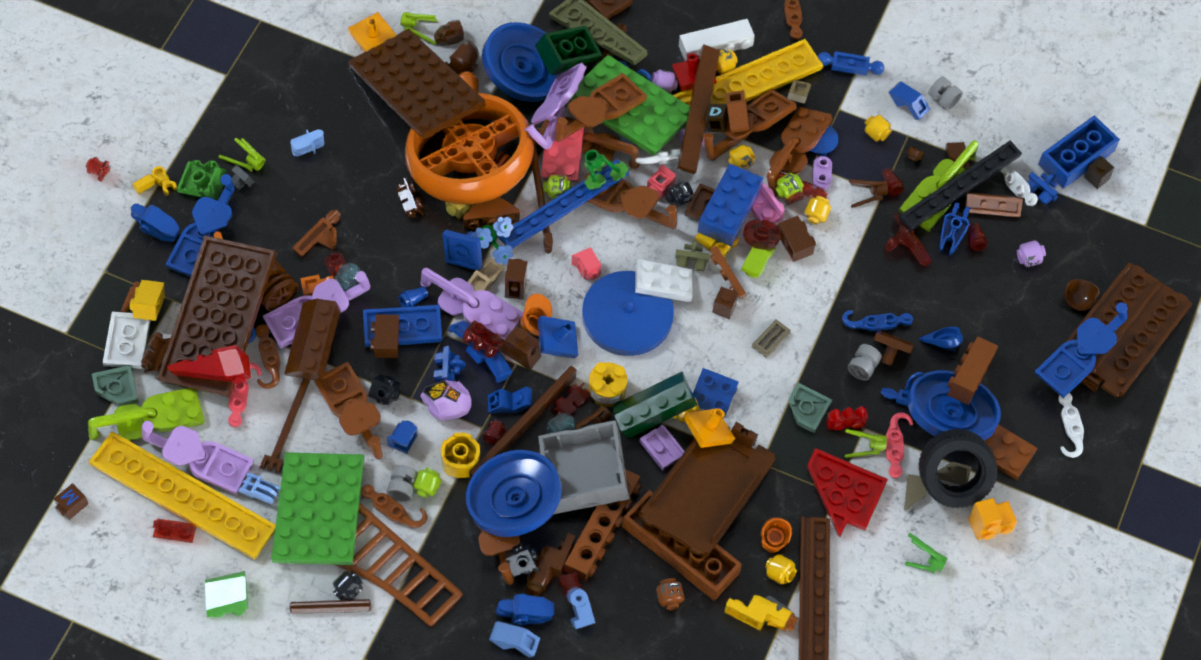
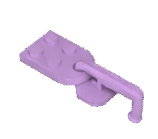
M583 63L556 76L544 103L536 110L531 120L533 124L525 128V131L544 149L551 148L555 140L557 118H565V104L577 92L578 85L584 77L583 74L586 66ZM547 119L549 124L542 136L535 129L534 125Z
M423 268L420 281L422 287H429L432 282L444 289L438 298V305H440L442 310L450 315L463 314L467 323L502 345L510 332L519 324L524 312L493 293L485 290L474 291L473 286L461 278H454L448 281L428 268Z
M359 271L355 278L360 284L345 292L337 280L328 279L316 285L312 296H300L264 315L263 318L280 349L293 342L303 302L317 298L336 301L341 309V313L348 308L350 300L370 289L371 286L366 273Z
M145 421L142 424V439L163 448L162 455L166 461L177 466L189 463V468L195 477L237 495L238 489L242 486L243 480H245L247 473L254 463V459L216 442L206 441L201 443L198 433L184 426L176 427L170 437L165 439L151 432L154 427L150 421Z

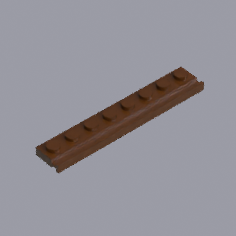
M801 516L798 660H829L830 518H804Z

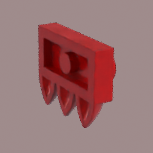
M861 406L854 412L849 407L843 410L842 413L838 409L832 410L827 417V430L839 431L844 428L852 427L858 429L865 426L868 419L867 409Z

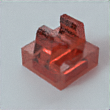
M334 252L329 254V257L324 258V263L330 276L338 275L340 266L346 264L342 252Z

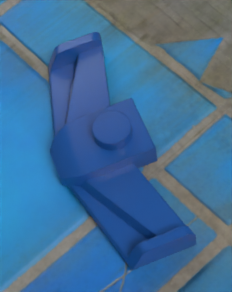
M465 320L450 325L448 331L454 332L470 344L466 352L477 364L485 361L496 377L497 383L506 380L513 373L499 351L498 346L491 339L487 338Z

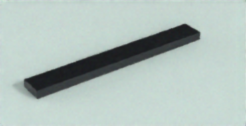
M1009 140L899 215L898 219L911 232L1022 155V152Z

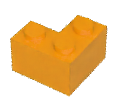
M994 498L975 503L968 518L977 540L983 538L988 540L1000 533L1003 535L1011 533L1017 523L1009 501L996 504Z

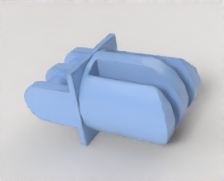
M306 130V134L291 139L292 154L297 157L311 151L316 154L315 149L323 147L325 144L323 131L315 130L309 133Z
M247 473V479L243 480V486L238 491L251 497L252 500L256 498L272 505L273 499L276 498L281 487L261 479V475L256 476Z

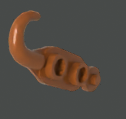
M785 0L786 23L792 28L790 36L796 40L800 39L803 34L799 28L802 24L800 3L798 0Z
M261 324L256 328V334L261 338L258 348L264 367L272 375V381L266 384L257 379V382L262 388L271 389L279 383L281 361L275 341L268 337L270 333L269 327Z
M364 485L361 488L362 497L371 499L374 508L391 521L406 524L411 528H419L426 523L427 513L423 508H420L422 513L421 520L414 521L409 517L405 508L387 494L376 493L371 485Z

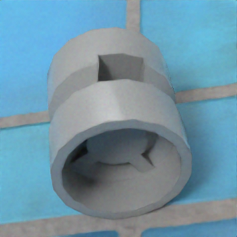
M942 76L931 86L928 94L936 101L940 100V104L947 110H950L959 102L963 92L958 87L951 86L952 83Z
M862 344L855 353V358H852L847 369L857 379L867 381L874 372V368L879 364L882 355L873 346Z
M394 466L391 473L392 481L388 484L386 494L397 501H410L414 491L413 483L418 472L409 466Z

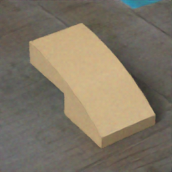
M489 256L480 271L476 270L468 280V283L473 286L474 291H487L506 268L500 263L497 264Z

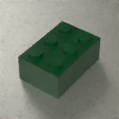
M586 25L545 33L535 44L551 76L560 74L580 63H583L586 68L593 67L602 56Z

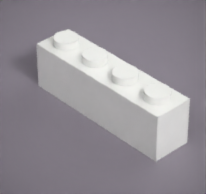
M748 19L680 35L679 48L684 60L687 61V55L691 53L697 54L699 58L703 44L718 50L724 48L733 51L747 49L753 46L754 33Z

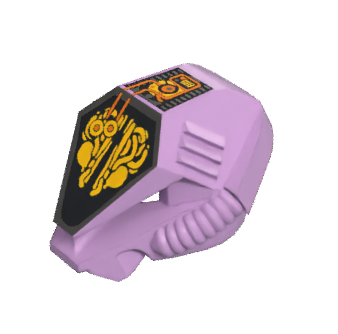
M443 380L426 386L420 395L424 405L428 406L430 414L441 421L457 419L467 415L472 405V399L468 390L459 381Z

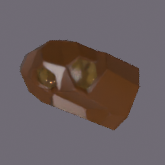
M460 20L448 21L447 24L441 25L434 34L435 42L440 45H452L464 40V32Z

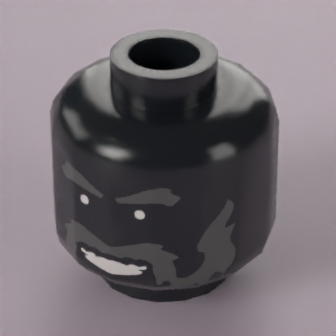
M678 180L667 186L665 198L669 205L673 204L676 207H680L690 202L694 193L688 182Z
M344 571L334 580L333 586L335 590L333 593L340 600L343 598L345 600H353L363 590L361 585L363 581L353 571Z

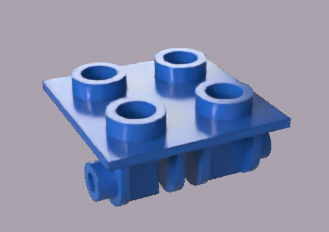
M702 368L693 392L699 408L704 410L721 409L726 416L733 396L736 394L739 381Z

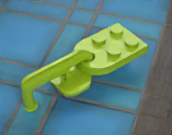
M971 141L955 162L950 159L942 160L934 169V176L925 178L899 208V212L904 213L964 172L966 169L963 168V165L967 160H975L977 158L978 141ZM951 204L920 226L930 232Z
M187 388L156 394L147 398L142 407L136 404L123 405L116 408L114 414L91 418L88 421L89 438L91 440L98 439L100 431L97 428L116 424L118 434L129 441L142 439V424L145 421H150L153 424L154 428L152 431L155 432L172 431L179 426L192 427L202 425L205 420L197 391Z

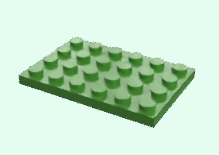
M607 55L580 81L577 92L568 102L570 103L580 96L590 97L595 89L624 73L647 95V99L616 119H605L602 124L652 156H655L686 125L689 105Z
M285 452L271 556L272 563L353 565L365 461L363 454Z

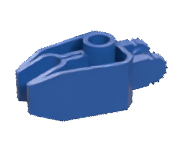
M956 202L952 213L944 217L939 242V250L942 253L945 243L950 241L952 244L949 252L950 256L960 245L970 225L967 219L970 207L966 206L963 217L957 216L956 212H958L959 203Z
M138 203L132 205L131 216L135 221L139 222L141 231L162 241H175L180 234V227L172 217L154 205H149L148 208Z
M518 594L514 596L513 600L499 601L495 611L498 616L511 618V622L514 624H541L552 620V616H554V603L544 597Z

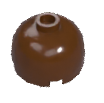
M470 39L466 40L467 45L463 43L449 57L450 63L445 62L457 74L468 71L472 73L479 66L477 61L480 53L477 46Z

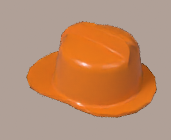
M536 293L527 299L520 324L522 329L529 335L539 336L538 318L540 316L552 317V306L547 297Z

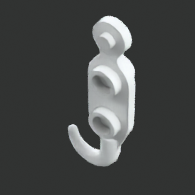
M670 149V153L668 151L657 152L656 156L639 157L635 161L639 164H667L669 160L679 161L681 149Z
M1007 167L1001 169L1005 183L1017 197L1025 198V203L1028 206H1034L1037 203V195L1030 193V186L1017 171L1010 170Z
M1069 393L1064 398L1059 395L1058 400L1064 406L1061 411V417L1066 434L1074 442L1076 450L1068 452L1062 446L1061 451L1065 456L1075 458L1082 454L1084 428L1079 411L1071 404L1072 395Z

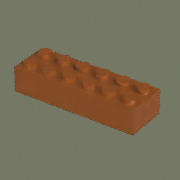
M649 490L623 517L622 527L715 601L740 574L742 563L718 544L708 557L700 554L697 555L690 551V548L656 527H651L644 523L638 515L653 495V492Z

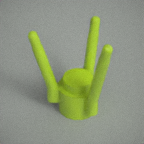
M403 12L400 24L405 26L404 31L410 29L416 36L433 45H437V42L412 29V27L417 26L418 20L437 22L438 20L435 19V15Z
M238 138L234 140L249 153L246 157L247 164L219 155L220 159L244 167L249 171L253 169L256 171L260 170L266 160L243 138H241V141Z
M845 430L846 433L869 438V448L873 449L846 454L845 458L880 455V451L886 450L887 436L872 435L856 430Z

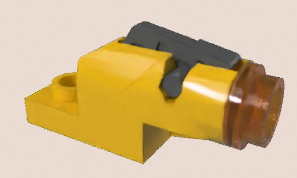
M754 595L748 607L739 600L729 598L724 611L758 630L762 629L766 621L768 622L767 625L779 628L785 632L787 630L792 632L798 621V617L794 616L795 613L772 596L763 598Z

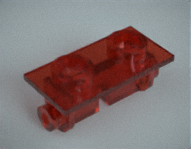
M585 383L580 385L574 384L567 391L569 394L565 398L561 396L554 403L555 407L551 411L557 410L559 412L558 416L561 419L568 418L576 410L572 404L573 402L579 407L589 398L590 392L585 388L582 389Z
M159 518L153 522V528H155L154 538L193 543L196 531L194 524Z

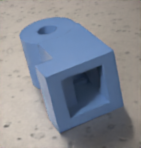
M578 587L570 589L567 599L572 604L575 617L570 619L572 626L578 629L595 623L586 592Z

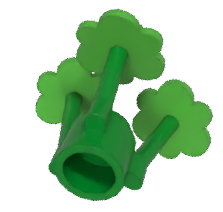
M597 150L587 151L584 157L586 160L585 167L588 168L590 173L584 183L589 190L600 188L601 184L606 182L605 177H602L601 174L595 175L596 171L601 172L603 170L602 167L605 164L612 168L610 176L615 182L619 181L620 178L623 179L629 170V167L623 161L619 164H613L604 155H600Z

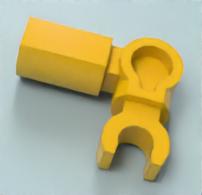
M161 166L153 168L152 174H147L132 183L133 189L138 195L155 186V183L162 186L163 193L166 196L169 195L168 187H172L175 191L177 190L176 183L170 181L165 168Z
M698 233L695 237L696 242L708 251L717 246L724 258H726L731 248L739 244V238L734 241L731 247L722 242L717 243V240Z

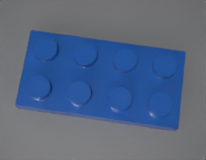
M440 305L363 310L365 347H370V341L374 339L375 333H371L372 321L375 322L376 314L399 315V345L442 342Z

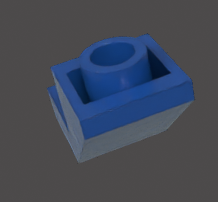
M902 81L898 82L888 92L897 107L905 105L908 107L915 120L921 119L930 110L923 95Z
M527 386L513 393L501 388L488 395V413L491 414L519 413L532 407V389Z

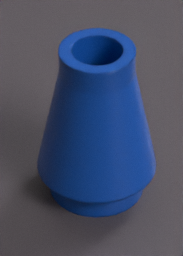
M425 287L402 291L398 299L402 307H413L428 297V292Z

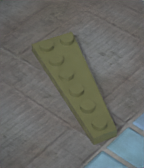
M566 0L549 13V17L568 29L586 25L597 45L633 65H636L648 56L646 49L584 0Z

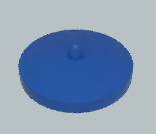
M521 22L506 23L492 31L482 49V62L488 77L497 88L510 97L521 101L538 102L546 99L557 76L550 75L535 47V44L546 32L538 27Z
M618 271L605 275L589 288L583 301L582 320L587 334L595 344L613 354L635 356L650 352L667 338L673 324L674 307L672 299L635 293V271Z
M937 370L927 372L913 382L907 398L909 411L914 420L931 435L935 436L949 429H964L972 431L982 439L987 440L995 432L1001 417L1000 406L992 392L982 383H980L970 404L967 405L948 396L950 388L947 385L952 376L956 377L953 375L954 371Z
M528 450L508 451L489 459L477 469L467 487L466 505L474 522L485 532L501 537L519 536L537 529L553 515L560 503L562 484L555 466L545 456Z

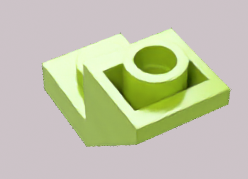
M760 242L762 243V248L753 246L741 271L745 272L749 277L758 278L764 273L768 259L774 255L775 247L763 248V242Z

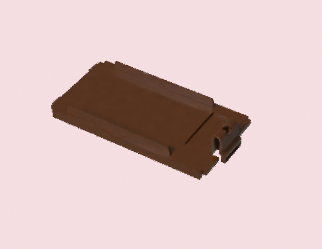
M1131 263L1125 266L1078 325L1079 327L1089 318H1097L1107 326L1118 315L1116 305L1120 302H1124L1127 305V320L1114 332L1117 336V343L1107 353L1096 354L1094 369L1081 381L1094 392L1099 387L1101 381H1103L1104 384L1101 388L1116 398L1122 397L1193 304L1182 293H1177L1146 273L1140 266H1135ZM1078 327L1067 339V341L1077 340Z
M738 422L734 424L731 430L735 437L732 444L701 448L694 438L638 515L644 523L651 527H656L690 548V551L697 555L709 556L776 461V454L761 445H758L756 449L752 448L757 442L758 434L746 429Z

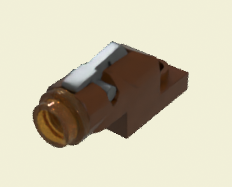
M568 533L566 539L561 540L558 549L545 546L539 552L536 568L528 573L527 593L540 597L545 592L553 576L561 578L565 562L575 545L574 535Z

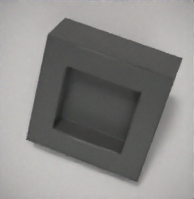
M238 165L232 169L235 175L231 179L237 189L242 188L245 184L249 187L254 184L255 181Z

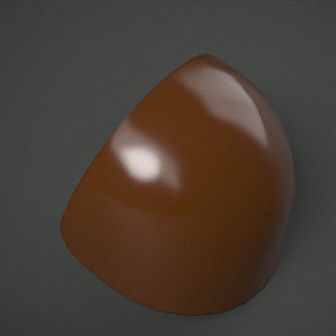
M1073 279L1068 282L1065 288V300L1071 308L1085 311L1095 304L1100 289L1089 281Z

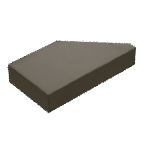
M951 462L937 470V477L940 480L963 485L968 483L972 467Z
M908 474L904 510H908L926 496V488L921 477L918 475Z

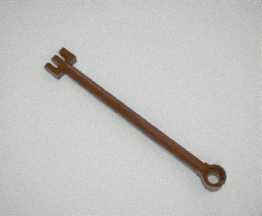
M534 140V154L531 164L538 207L541 208L546 203ZM548 226L542 230L544 250L547 254L552 252L553 246L552 233H550V227Z
M302 379L271 456L264 455L260 469H265L267 463H269L268 471L272 472L276 465L275 473L280 474L284 461L279 459L310 383L309 379Z

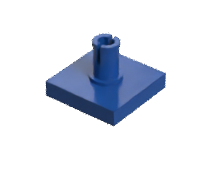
M445 230L442 236L446 263L480 271L483 267L480 238L471 236L472 231L465 235Z
M540 316L538 318L541 353L575 359L578 356L575 322Z

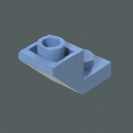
M495 622L489 640L503 650L516 648L526 656L533 657L540 638L526 628Z

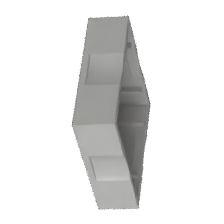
M616 420L590 425L578 430H565L538 436L540 453L555 466L562 484L560 503L553 514L630 499L620 432Z

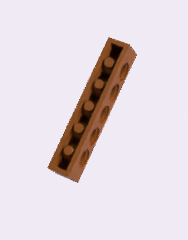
M625 469L630 499L598 505L595 508L565 562L564 572L585 582L589 576L592 577L597 568L595 565L597 560H602L606 549H604L606 544H610L615 536L613 531L616 527L619 528L621 526L623 513L625 510L629 511L633 503L631 500L633 495H638L642 485L640 484L639 475ZM610 506H615V507H617L618 509H617V510H610L609 507H610ZM606 522V523H608L609 525L606 526V527H603V526L600 525V523ZM596 538L599 539L600 542L593 543L591 542V539ZM589 555L591 558L586 560L581 556Z

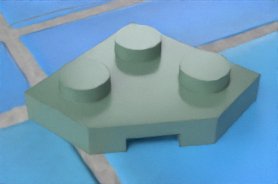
M131 365L92 373L97 395L117 406L138 403Z
M797 383L789 397V404L797 425L815 433L832 404V399Z

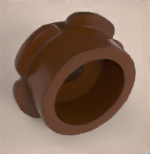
M911 146L906 151L909 154L908 158L918 162L919 159H923L924 152L916 147Z

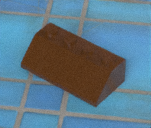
M317 298L303 302L284 375L323 381L341 311L336 301Z

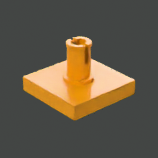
M379 12L348 28V33L363 52H367L371 48L384 43L387 39L397 36Z
M721 409L686 412L683 417L701 448L732 444L735 440L723 419L725 413Z

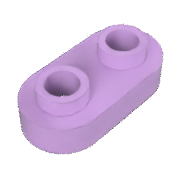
M820 156L815 159L813 164L812 185L818 191H825L831 184L832 162L828 157Z

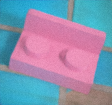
M764 183L751 208V212L763 229H766L783 220L785 208L775 198L773 190Z

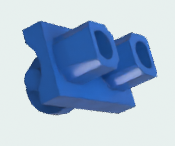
M1031 172L1027 182L1030 186V193L1040 189L1042 193L1037 198L1043 205L1048 204L1051 200L1055 201L1058 198V192L1053 189L1058 185L1053 181L1056 176L1053 173L1049 176L1042 173L1038 177L1035 173Z
M445 346L443 352L435 354L434 360L436 365L443 366L442 369L434 370L433 377L436 382L443 380L455 381V375H459L460 370L465 369L466 363L460 360L459 355L451 352L449 346Z

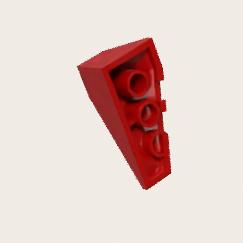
M237 345L212 350V355L209 356L200 354L197 356V360L194 361L186 359L167 366L168 370L177 376L243 383L246 379H251L249 356Z

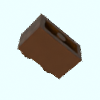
M799 216L778 223L776 233L793 262L813 255L816 246L815 239L809 235L805 222L801 221Z
M508 259L505 275V297L524 300L528 261Z
M376 314L375 322L372 321L371 333H375L374 339L370 341V350H374V358H398L399 315Z

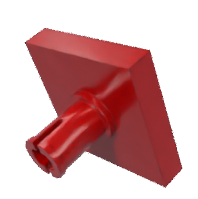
M695 53L687 55V61L672 64L673 72L682 92L693 89L699 61Z

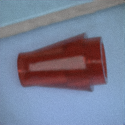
M885 169L882 172L884 181L887 182L888 193L892 196L899 195L904 190V183L893 173L892 169Z
M972 223L969 225V246L974 251L984 250L988 241L980 225Z

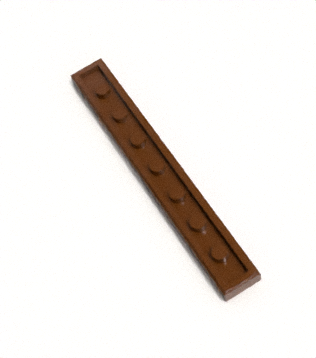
M705 44L702 45L677 166V169L693 175L697 172L706 125L705 116L711 100L720 50Z
M571 365L469 472L470 480L477 469L486 461L507 452L576 379V368Z

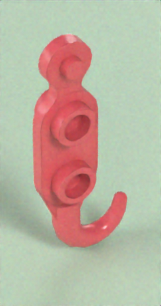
M249 363L250 369H255L258 376H260V367L255 363ZM247 379L243 383H235L228 404L232 414L229 416L228 422L234 428L242 424L240 413L246 409L249 391Z
M903 412L893 415L890 420V427L886 433V459L891 463L888 473L892 478H899L902 475V468L899 463L904 457L903 434L898 427V420L905 418L910 425H913L912 418Z

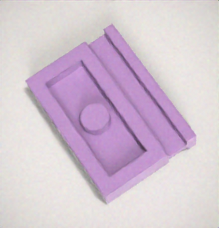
M663 424L658 429H654L640 438V443L662 471L675 464L685 452Z

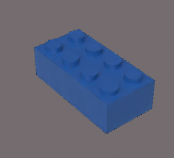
M1094 115L1045 150L1041 155L1038 165L1048 175L1053 173L1056 176L1054 181L1064 189L1085 174L1088 166L1100 156L1106 158L1115 152L1120 139Z
M729 163L699 219L697 232L732 247L762 189L763 177Z

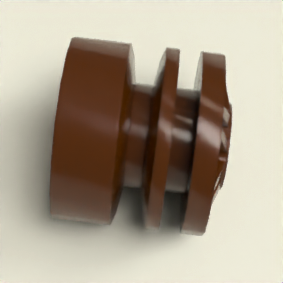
M276 260L274 261L261 301L268 311H273L290 302L299 289L298 283L286 273L283 266Z

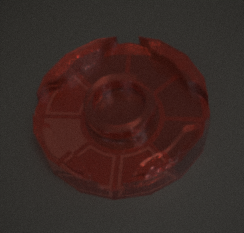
M753 219L744 226L743 237L754 248L771 249L779 243L780 230L777 225L769 220L763 219V221H758V219Z

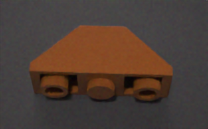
M745 91L726 93L731 133L749 130Z
M500 197L474 204L463 217L464 229L474 230L485 225L492 226L497 222L498 217H509L511 224L520 221V211Z

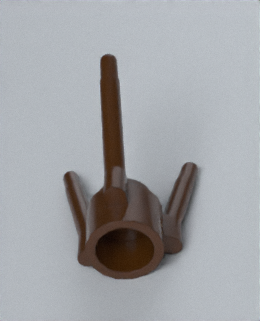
M849 180L851 185L870 186L871 194L875 195L852 204L851 208L875 200H882V196L888 193L886 181Z
M601 406L590 416L572 426V430L579 429L590 421L594 424L609 422L608 420L612 417L611 413L606 407Z

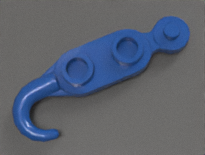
M853 310L846 311L842 316V321L847 327L852 329L860 328L867 331L894 329L899 324L909 326L913 322L912 315L904 313L901 316H895L891 313L870 315L859 321L848 320V315L852 314Z

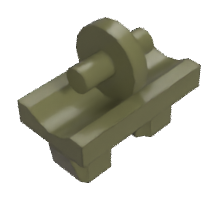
M696 240L692 241V245L685 244L684 249L686 250L676 249L675 258H677L678 267L687 268L688 260L695 261L694 270L704 271L706 264L709 263L710 254L695 252L703 251V246L696 245Z

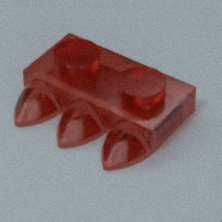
M475 320L467 327L462 336L464 343L474 341V350L485 348L484 354L488 358L494 357L501 350L504 339L498 334H495Z

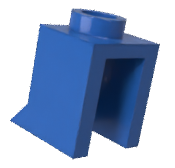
M402 420L401 423L397 424L392 435L387 437V446L408 454L418 436L417 426L411 421Z

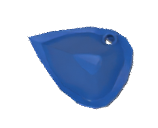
M946 327L919 338V341L955 352L957 346L963 342V334L959 327Z

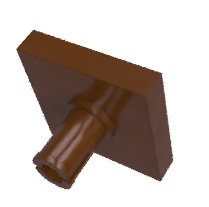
M878 331L874 338L875 341L887 345L881 362L892 365L897 350L911 353L915 345L882 331Z

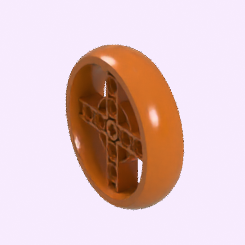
M478 93L485 100L486 106L444 128L442 131L446 136L443 140L442 149L420 159L422 149L432 136L423 140L411 128L405 145V160L410 175L417 185L436 199L461 205L487 202L502 196L514 188L529 169L534 154V139L525 131V128L529 126L527 119L513 104L497 96ZM488 119L494 122L487 126H482L479 124H464L462 121ZM519 137L520 142L513 156L498 168L493 161L496 157L497 148ZM455 170L461 173L475 172L478 177L453 179L443 176Z

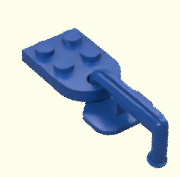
M224 174L220 179L225 188L218 201L209 197H202L197 201L192 210L195 223L188 225L183 230L165 264L167 268L191 277L204 235L214 237V233L217 232L216 230L226 227L232 216V210L227 203L235 189L230 175Z
M1124 302L1116 305L1118 315L1107 326L1097 318L1087 319L1077 329V340H1070L1061 345L1035 370V375L1062 398L1068 395L1094 369L1096 354L1107 353L1117 343V336L1114 332L1127 320V305Z

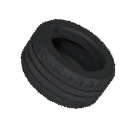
M949 429L935 435L924 446L919 458V474L923 485L935 501L947 507L951 506V508H964L982 501L991 492V488L994 487L997 479V463L990 447L978 434L964 429ZM968 451L978 459V470L975 476L968 483L960 486H949L942 483L937 477V470L941 460L951 452Z

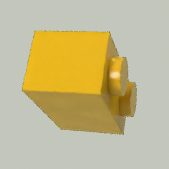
M141 280L139 287L135 289L134 299L132 298L130 301V310H133V318L156 321L165 299L164 282Z

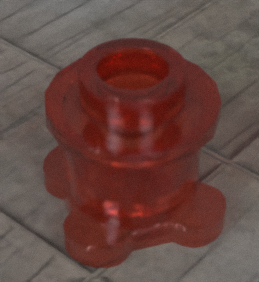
M98 157L90 158L86 163L87 173L98 176V181H102L110 171L109 161L107 160L102 162Z
M498 420L488 423L489 428L483 432L482 438L485 442L495 445L501 439L502 434L506 432L504 424Z
M577 571L559 577V584L564 587L565 596L574 587L583 590V586L578 581L579 574Z

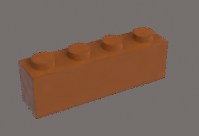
M978 336L974 343L970 342L966 350L968 354L964 353L960 361L962 366L958 364L953 374L956 377L952 376L947 385L950 388L948 396L967 405L970 404L995 356L998 345Z

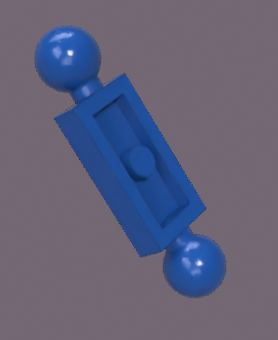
M837 51L834 52V57H831L827 52H821L817 56L823 66L832 64V70L867 76L868 70H871L875 75H880L885 69L881 61L869 63L870 57Z

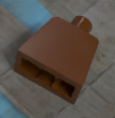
M515 327L503 342L501 352L528 370H531L541 358L538 340L529 335L524 329Z

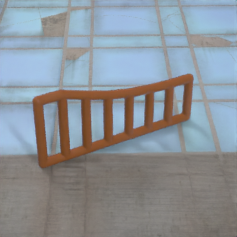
M360 503L359 513L366 519L357 526L356 538L371 524L380 531L354 555L353 565L335 566L349 572L353 571L356 575L382 588L410 609L428 626H433L463 596L462 591ZM386 536L394 543L369 569L364 570L356 566ZM400 549L409 556L385 580L374 575ZM414 562L419 564L423 570L401 591H398L391 585ZM430 574L438 582L415 604L407 596ZM445 587L453 595L430 617L422 608Z

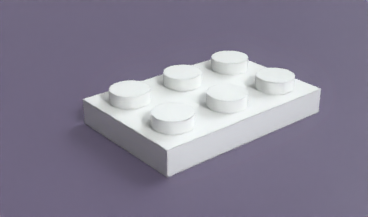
M637 259L635 293L691 302L692 269Z
M112 312L103 366L124 367L131 365L132 369H143L141 367V360L146 352L151 320L133 318V313Z

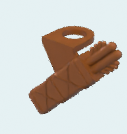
M338 210L328 212L326 219L324 217L320 219L293 246L292 250L299 257L305 256L317 243L334 250L337 242L336 227H332V224H336L340 220L341 213Z

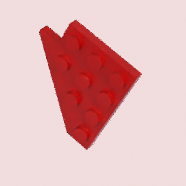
M815 448L807 469L837 535L841 537L846 524L866 531L888 479Z

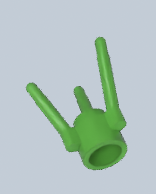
M909 533L908 536L912 538L911 542L931 555L927 562L930 566L912 562H905V565L928 570L932 573H935L936 570L941 572L948 558Z

